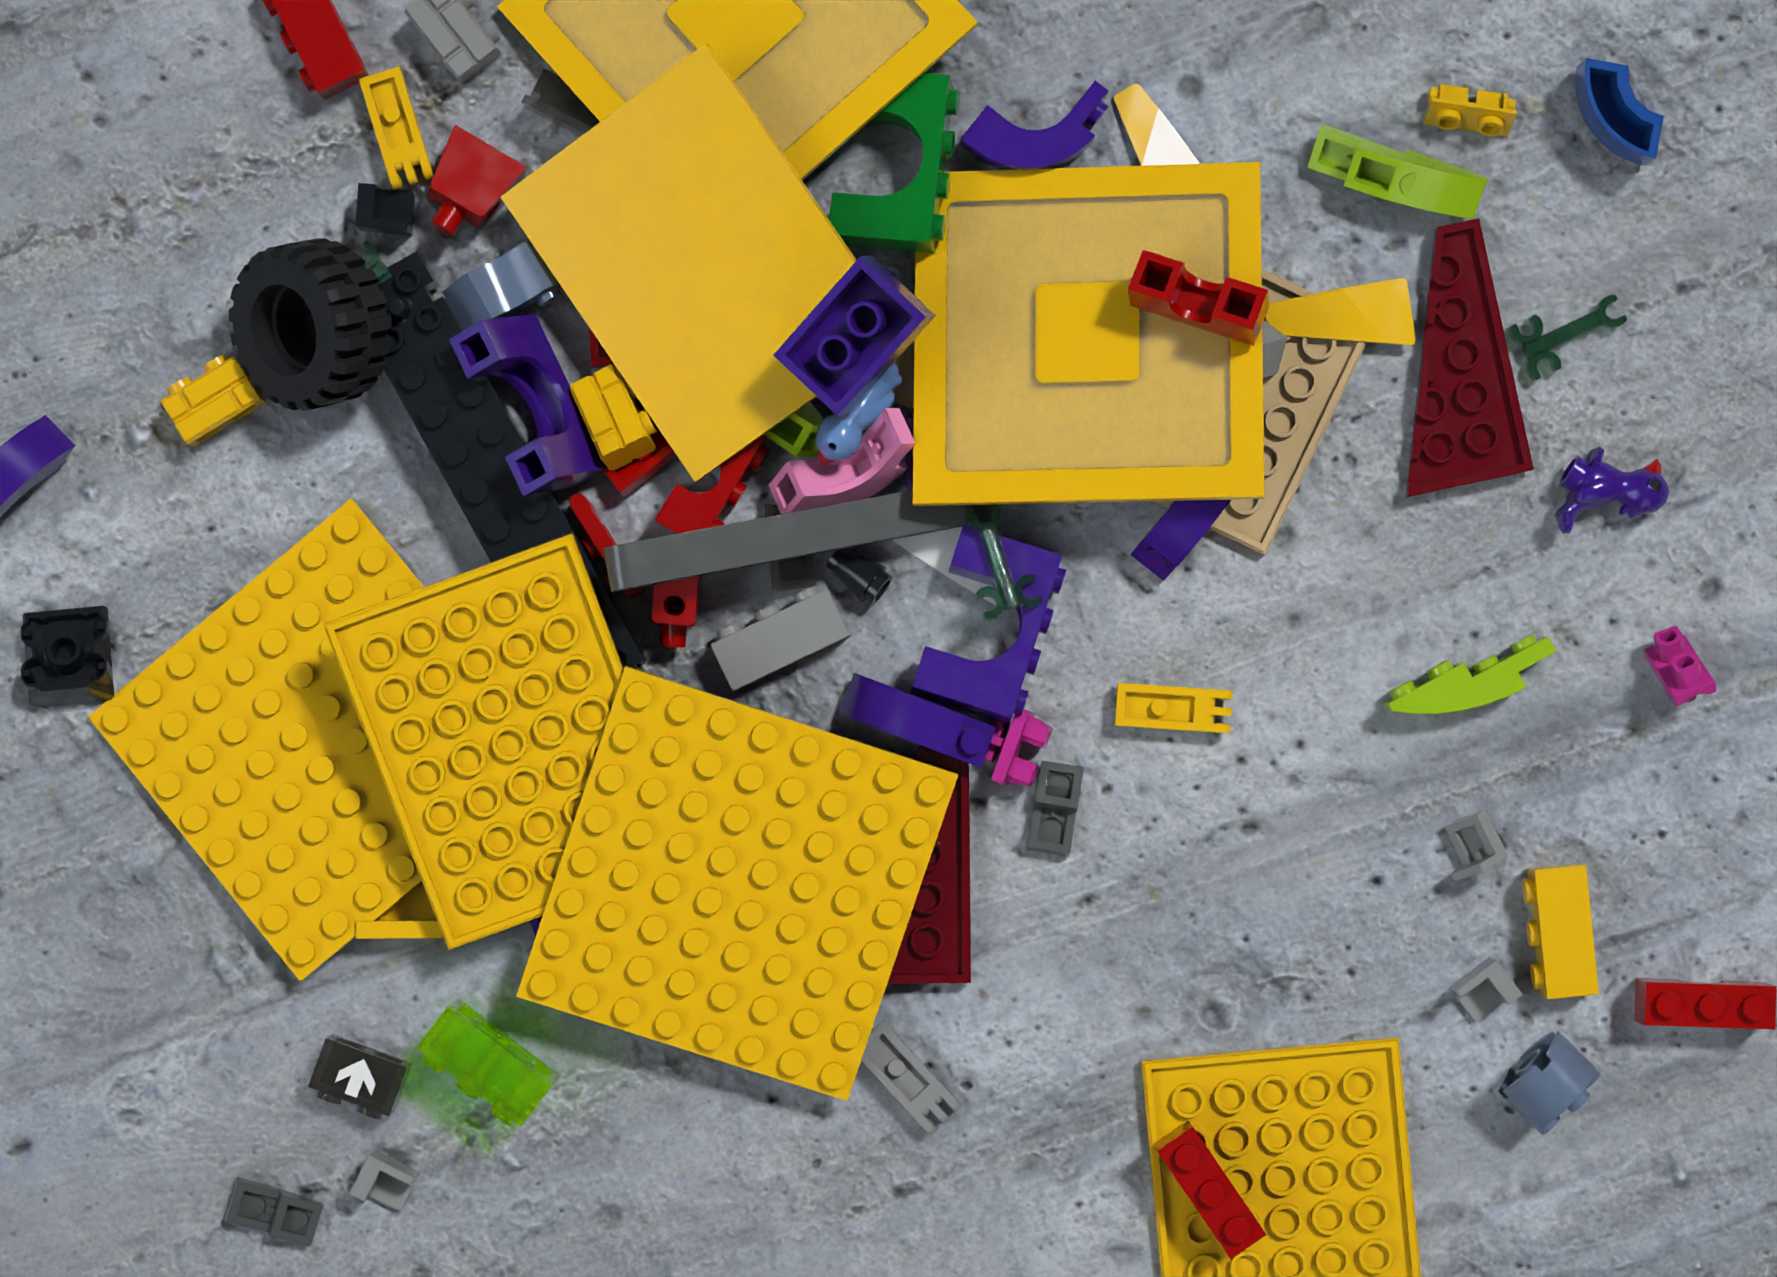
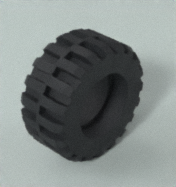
M315 238L269 247L265 251H260L251 257L248 264L243 267L237 277L240 283L235 284L232 289L230 299L234 303L233 307L229 309V322L233 323L234 333H231L230 336L232 345H237L240 354L237 357L241 368L248 370L250 374L248 379L254 387L263 389L262 394L274 403H279L284 408L307 411L358 398L363 392L369 391L378 380L377 376L382 374L386 366L387 360L384 356L390 352L392 339L388 338V329L392 328L391 315H387L385 308L388 300L385 291H380L377 286L379 279L375 272L370 268L366 269L364 266L366 261L355 251L350 252V248L338 241H329L326 238ZM305 302L311 311L315 323L316 347L308 334L305 324Z

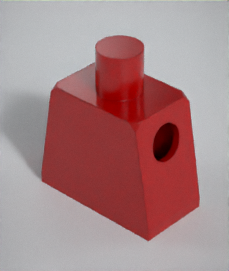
M455 125L429 187V199L441 206L431 221V225L448 237L454 236L463 220L481 229L504 204L501 196L525 179L526 166Z
M703 576L654 585L651 620L655 623H662L660 645L676 648L686 647L687 626H695L699 618ZM670 596L680 597L684 601L683 606H674L670 602Z

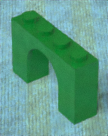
M922 74L868 122L897 125L912 132L922 143L923 159L921 167L911 183L893 194L872 196L832 192L829 220L848 247L935 253L936 241H943L946 219L945 215H939L941 199H948L950 191V173H944L946 157H953L955 148V132L949 131L951 115H958L960 104V91L954 89L950 75Z

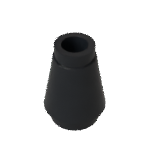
M846 549L836 550L826 565L861 602L867 600L872 605L882 597L892 581V576L885 572V566Z

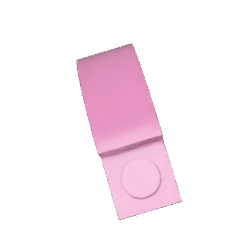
M885 408L863 434L862 443L854 455L846 460L822 464L819 458L788 460L768 486L781 514L867 499L895 481L908 468L903 457L915 445V441L900 408Z

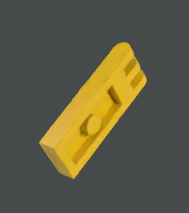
M400 66L360 78V86L393 190L402 188V181L398 174V171L405 170L410 185L419 183L414 166L420 164L426 180L432 179L434 171Z
M1117 683L1114 725L1231 733V725L1227 723L1214 724V715L1232 716V708L1215 707L1216 698L1220 700L1233 699V691Z

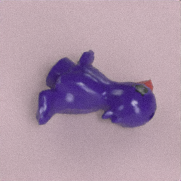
M1600 446L1589 451L1585 459L1576 455L1566 467L1559 481V485L1570 491L1566 496V502L1554 514L1563 534L1570 533L1576 517L1584 510L1601 508L1615 501L1623 504L1620 507L1619 514L1628 513L1630 518L1640 514L1656 512L1664 506L1668 499L1669 489L1661 475V464L1658 458L1642 469L1622 472L1610 464L1601 461L1604 456V449Z

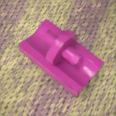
M1677 626L1667 628L1653 635L1654 646L1644 649L1645 658L1663 685L1668 698L1673 701L1676 707L1685 702L1694 701L1698 694L1717 692L1715 681Z
M1023 709L1021 716L1014 714L1006 739H1004L1003 735L1007 724L995 720L993 726L996 729L984 759L994 762L999 746L1002 747L991 780L1008 786L1010 782L1032 786L1039 765L1019 758L1024 742L1045 749L1053 728L1040 719L1034 718L1035 713Z

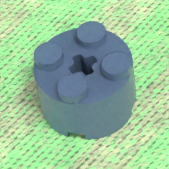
M1559 1031L1556 1034L1550 1032L1521 1055L1520 1059L1523 1062L1515 1072L1509 1068L1500 1080L1496 1090L1541 1135H1544L1560 1120L1559 1115L1566 1109L1573 1113L1589 1099L1590 1093L1586 1089L1598 1079L1600 1073Z

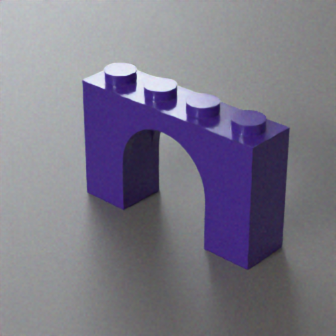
M536 314L482 319L449 339L467 379L497 376L506 380L521 394L532 412L538 438L505 457L523 496L576 487L608 469L598 454L571 393L570 385Z
M963 524L948 572L993 586L1003 592L1011 600L1017 611L1019 619L1018 637L1014 645L1007 652L999 657L985 661L969 660L925 646L910 693L1006 724L1010 723L1013 713L1021 716L1029 692L1021 689L1025 674L1034 675L1041 654V650L1034 648L1038 632L1047 634L1054 612L1053 609L1046 608L1051 592L1059 594L1065 577L1066 569L1059 567L1062 555Z

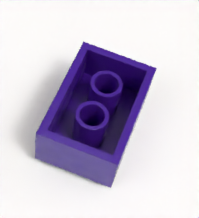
M872 255L860 256L773 356L837 416L847 414L936 315Z

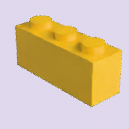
M1571 863L1527 868L1528 878L1522 879V894L1525 904H1531L1532 921L1526 922V935L1529 947L1535 946L1536 964H1531L1530 966L1533 989H1539L1540 996L1546 999L1598 995L1599 988L1586 865Z

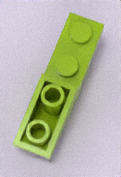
M1325 124L1319 129L1307 168L1345 181L1343 185L1345 187L1418 209L1469 219L1475 218L1488 181L1486 176L1407 149L1405 152H1401Z
M1532 633L1512 643L1510 646L1513 652L1498 660L1496 654H1493L1473 665L1475 673L1470 674L1464 662L1452 665L1449 659L1426 671L1430 678L1414 685L1412 680H1409L1390 690L1389 694L1392 698L1382 704L1386 711L1408 714H1439L1483 706L1527 688L1519 672L1557 651L1548 636L1536 639Z

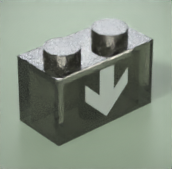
M331 1034L325 1038L308 1087L318 1090L316 1096L324 1101L340 1105L342 1100L358 1105L357 1112L374 1119H381L382 1115L390 1116L395 1112L413 1063Z

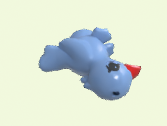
M894 363L849 413L837 416L833 412L831 416H827L820 424L816 435V445L819 461L822 464L843 461L854 455L862 443L863 434L885 408L892 407L895 394L891 391L899 386L902 381V377L898 373L899 369Z

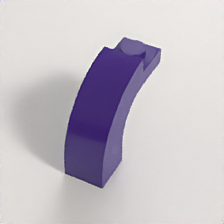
M1095 80L1061 122L1042 130H1027L1017 127L987 105L961 137L960 145L983 163L999 170L1059 168L1077 158L1093 143L1095 135L1085 128L1084 125L1089 123L1093 127L1106 112L1109 106L1104 103V100L1109 91Z
M46 415L25 427L0 446V518L29 489L57 472L76 446Z
M1231 500L1173 501L1130 555L1164 581L1199 542Z
M857 673L853 674L839 713L980 768L996 729L994 726Z

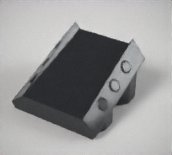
M94 606L29 612L22 615L21 640L25 645L26 661L21 666V680L28 688L29 705L47 709L50 706L93 702L105 703L114 697L108 607Z

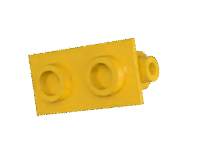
M1439 83L1438 87L1430 86L1427 103L1430 104L1423 124L1437 126L1443 130L1458 129L1478 132L1488 137H1508L1517 115V110H1515L1516 99L1508 98V93L1477 90L1475 103L1468 102L1469 88L1445 85L1443 83Z

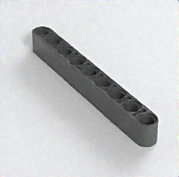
M913 490L614 545L603 548V554L611 592H618L962 527L963 524L978 523L974 505L913 506Z

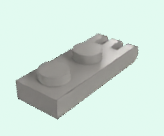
M884 1020L871 1031L861 1062L926 1132L932 1135L937 1128L926 1116L932 1112L944 1123L950 1117L938 1104L945 1100L947 1105L956 1112L962 1107L961 1103Z

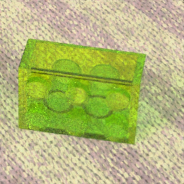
M460 998L447 1006L416 1047L424 1053L421 1060L438 1073H442L444 1070L448 1071L458 1079L455 1084L458 1089L474 1100L479 1096L493 1106L490 1112L508 1126L515 1122L521 1127L561 1076Z

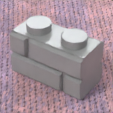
M471 0L415 1L405 9L404 13L460 85L465 84L479 73L481 69L500 56L501 53L495 43L501 38L486 19L478 23L468 11L474 6Z

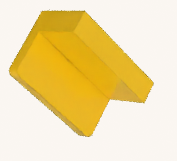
M417 886L376 921H356V939L444 937L424 886Z

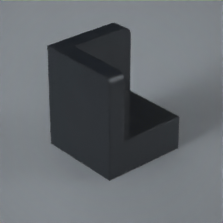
M358 183L355 226L364 232L413 235L415 194L411 191L380 189L376 184Z

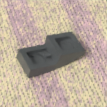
M1041 761L1027 850L1069 857L1084 767Z
M237 1177L225 1220L229 1223L268 1232L271 1237L311 1246L323 1209V1203L276 1187Z

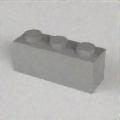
M815 585L794 595L796 604L786 609L780 610L778 604H775L754 614L757 622L744 629L737 622L716 632L718 641L710 645L732 691H736L850 636L828 589L819 592Z

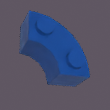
M1585 58L1576 67L1575 92L1579 110L1586 125L1596 139L1615 155L1635 164L1648 165L1657 157L1664 116L1648 110L1636 99L1629 83L1628 65Z

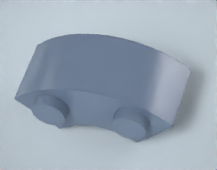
M530 240L520 243L509 252L484 266L467 272L442 291L463 331L482 319L511 317L535 303L543 307L562 296L559 289L561 285Z

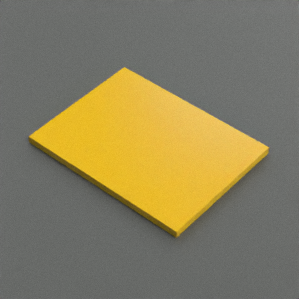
M703 44L501 196L511 214L694 482L703 479L817 397L773 355L857 260L709 44Z
M573 532L323 624L448 950L543 915L624 671Z
M1398 1037L1141 1060L1161 1277H1421ZM1188 1120L1267 1234L1232 1259L1229 1258L1153 1145Z

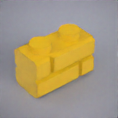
M226 354L220 355L204 365L205 374L191 381L190 377L182 378L167 388L170 395L162 399L161 403L187 445L197 446L267 403L261 390L254 387L248 379L250 376L248 370L241 368L236 356L228 359Z
M611 364L594 372L593 376H586L570 385L571 393L598 454L609 470H616L631 463L633 459H639L655 451L656 446L651 435L657 432L656 426L645 409L639 410L635 402L636 395L615 365Z

